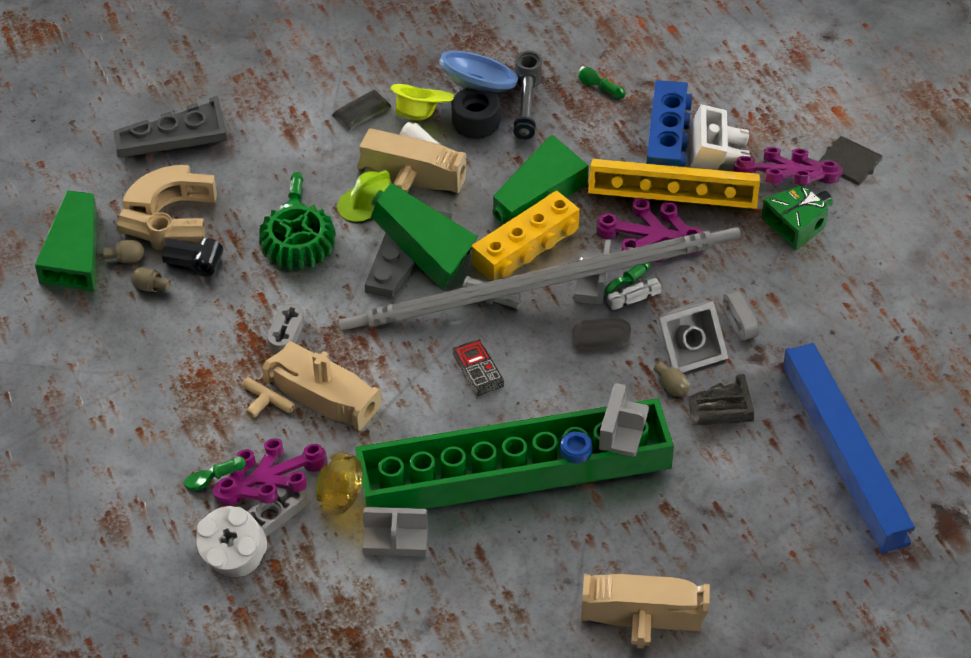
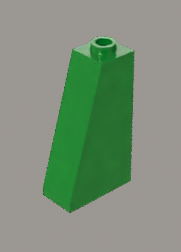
M554 135L549 136L494 194L492 213L495 220L504 225L556 190L564 197H569L588 185L589 165Z
M390 183L384 192L379 190L373 198L371 204L375 207L371 218L444 290L471 253V245L476 242L478 236Z
M66 191L35 263L39 284L95 292L98 213L94 194Z

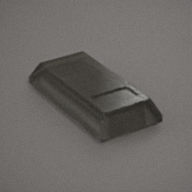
M374 89L337 109L332 114V117L347 131H350L391 108V104Z

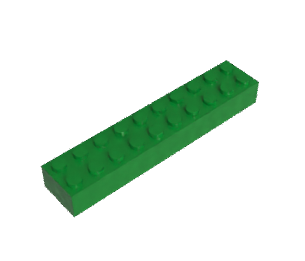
M656 398L635 402L648 405L649 412L638 451L634 457L599 449L600 429L607 406L355 447L364 507L429 509L672 469L674 444L660 400ZM582 432L590 437L592 441V454L588 460L582 463H571L562 457L561 440L566 434Z

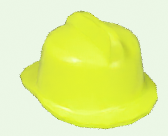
M406 84L391 85V90L396 94V114L416 121L429 118L438 103L453 101L455 96L450 92L442 90L424 89Z

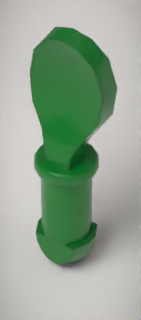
M584 66L578 70V78L583 84L588 86L599 85L598 88L600 90L606 91L616 99H623L626 92L624 88L611 83L607 78L602 79L593 68Z
M294 172L291 175V186L288 193L290 200L284 204L286 208L290 207L292 202L295 206H301L299 200L302 198L301 188L304 177L300 172Z
M650 263L634 266L629 271H625L623 277H617L610 281L605 288V294L608 295L628 283L633 284L637 278L650 269Z
M235 456L233 457L234 459L224 463L212 465L211 469L202 470L188 476L184 480V486L190 491L201 490L214 477L220 479L222 476L237 470L241 471L245 467L246 461L243 457Z

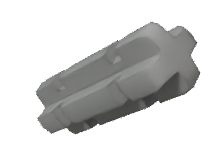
M653 277L645 280V284L640 282L620 289V293L618 291L609 293L606 296L607 304L611 310H616L623 307L622 304L627 306L648 298L647 295L650 297L657 295L661 292V284L657 278Z

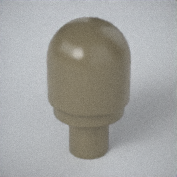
M136 240L120 241L116 243V247L103 248L104 259L117 258V263H135L143 257L144 248Z
M141 267L136 269L131 276V282L138 290L152 293L157 292L159 289L168 291L171 287V280L162 278L161 273L153 269Z
M662 361L654 366L653 370L660 376L659 382L670 395L673 397H683L688 393L690 382L679 369L675 367L668 368Z

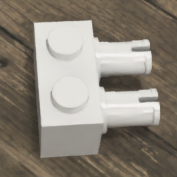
M701 104L690 124V167L718 170L723 163L734 165V162L740 156L750 157L749 150L728 146V143L745 147L749 140V130L728 126L727 110Z

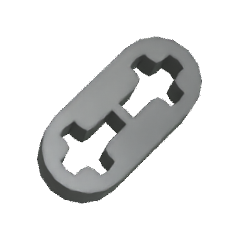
M738 290L724 294V310L739 338L744 341L757 337L759 334L757 320L742 293Z
M287 304L280 307L267 335L268 347L272 353L277 354L283 350L289 341L296 344L304 326L303 311L298 305ZM290 317H292L289 324H286V320H289Z

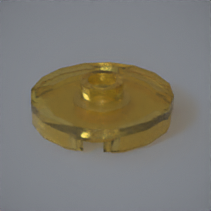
M341 451L329 458L332 459L329 465L324 464L316 483L317 501H321L320 508L323 511L336 515L345 513L353 505L361 488L363 474L359 459L354 455Z

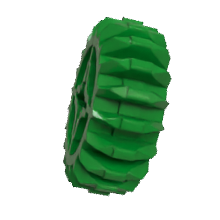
M292 202L290 207L286 208L281 205L279 211L271 210L270 216L264 217L263 224L260 225V236L258 238L264 257H268L270 264L277 263L279 269L288 266L290 271L294 267H299L303 271L304 266L314 268L315 262L323 263L325 257L331 255L335 245L336 232L331 217L326 216L324 209L317 210L315 204L307 207L304 202L301 206H295Z

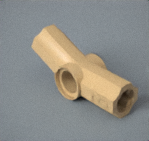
M124 208L119 214L118 232L148 240L150 245L156 250H163L164 242L169 238L199 243L202 239H205L204 218L172 219L170 215L163 212L148 215Z

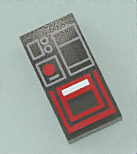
M480 338L453 348V356L476 396L504 387V379Z

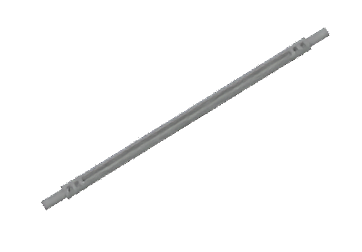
M739 227L714 233L705 231L366 310L367 313L339 319L341 331L370 325V327L710 249L713 248L714 244L740 239L741 234Z

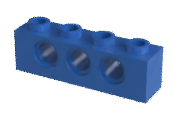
M655 80L646 164L685 167L687 152L681 150L682 148L687 149L689 132H683V129H689L690 113H685V110H691L692 94H687L688 83Z

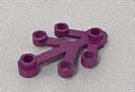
M767 147L764 149L763 159L776 164L754 163L752 157L740 156L734 162L733 172L756 174V171H766L765 181L771 184H779L783 180L794 177L793 182L795 184L809 185L810 182L816 180L829 184L837 183L839 177L843 174V169L834 161L827 160L820 163L808 158L809 152L805 149H793L791 160L780 156L781 150L779 148Z
M637 198L633 201L632 211L634 215L639 216L647 225L618 221L616 216L611 213L602 214L596 222V233L603 239H612L618 235V232L644 236L638 240L633 238L625 239L622 242L621 251L628 250L629 248L627 247L636 248L703 232L698 228L688 227L677 215V206L670 202L662 204L660 217L664 221H669L675 230L666 229L649 210L650 203L644 198ZM662 259V260H658V261H654V262H658V263H659V262L665 261L666 259Z
M269 439L264 444L265 455L253 474L244 477L247 470L256 464L255 456L252 450H241L236 456L245 459V467L241 471L232 472L229 477L217 482L213 487V495L220 504L231 506L240 502L242 498L260 500L266 504L272 503L278 499L276 487L289 489L292 492H300L307 487L306 477L303 472H292L287 477L281 475L303 466L307 471L311 472L324 469L328 464L325 449L319 444H310L304 448L302 455L273 466L277 458L283 455L284 448L280 439ZM255 485H261L259 488H252Z

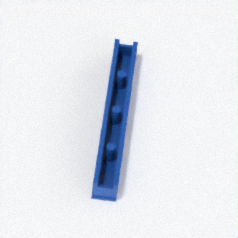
M811 343L792 349H785L783 369L882 555L888 551L911 545L907 532L914 531L915 526L815 344Z

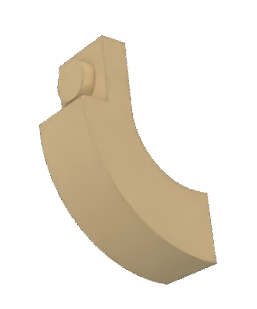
M174 165L154 170L142 176L128 189L122 201L124 209L152 215L158 213L164 206L176 201L187 200L215 203L217 198L215 175L190 173L189 165Z

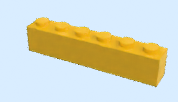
M592 159L588 193L757 209L760 174Z

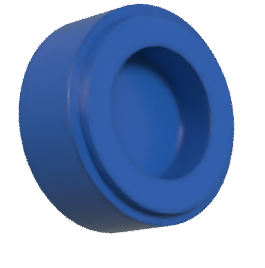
M570 432L562 438L561 455L565 460L571 463H582L590 458L592 454V441L588 435L582 432Z

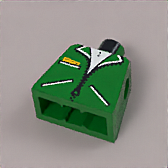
M799 185L764 198L761 218L791 247L797 250L824 229L827 222L828 207L832 206L833 200L827 191H822L815 195L806 186Z

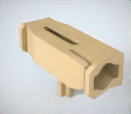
M369 128L359 147L361 156L357 169L364 170L365 167H368L369 171L382 172L386 170L390 174V180L394 181L393 184L407 193L411 185L459 193L466 178V153L457 152L437 143Z
M289 341L283 350L266 360L262 367L264 382L269 384L275 381L277 388L286 396L332 420L353 425V428L358 431L363 429L382 404L381 389L377 387L371 388L356 374L331 362L329 354L325 351L321 354L313 353ZM276 367L273 370L274 373H270V369Z
M584 574L581 621L589 620L614 626L632 627L631 644L637 645V648L642 649L644 645L650 646L651 628L701 632L702 622L709 612L710 584H703L698 587L688 580L672 577L629 574L590 576V574Z

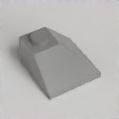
M700 300L674 308L658 317L670 367H675L683 373L728 359L714 301Z

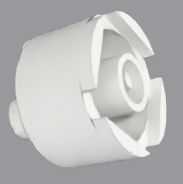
M233 506L221 507L210 512L198 523L196 535L197 549L203 560L216 572L229 577H242L253 572L259 566V562L267 548L266 535L253 516L243 508ZM235 537V539L233 540L234 545L229 547L227 545L229 543V539Z

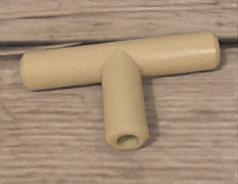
M249 377L243 380L242 387L258 396L246 409V414L250 418H255L269 403L287 413L293 412L295 408L294 402Z

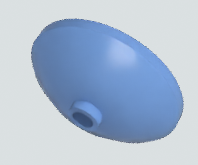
M446 51L441 54L439 60L444 72L464 89L469 88L499 93L512 89L518 81V76L512 69L496 60L466 51Z

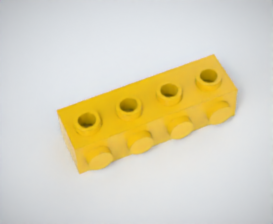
M556 190L471 245L472 266L490 281L509 277L525 263H530L536 256L545 250L551 249L566 236L574 234L579 228L580 209Z

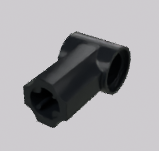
M169 238L165 240L163 245L162 260L163 263L191 267L198 275L209 277L215 273L224 248L218 241L211 238L202 239L199 243Z

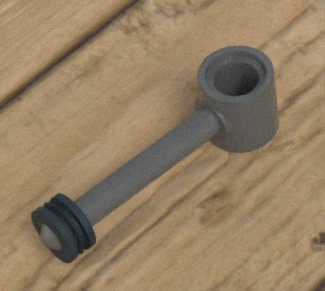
M530 50L520 52L516 56L515 73L518 76L517 84L522 87L520 117L514 121L513 133L517 138L523 140L530 139L535 135L536 123L531 118L533 88L537 87L542 81V57L539 53Z

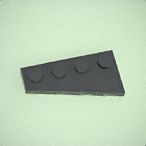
M218 96L209 98V103L200 106L197 103L188 105L183 112L173 115L170 111L162 114L156 121L149 122L144 120L113 131L118 158L227 141Z
M438 211L439 213L443 214L444 216L452 220L451 213ZM387 233L384 235L366 280L365 293L393 298L412 274V268L416 263Z

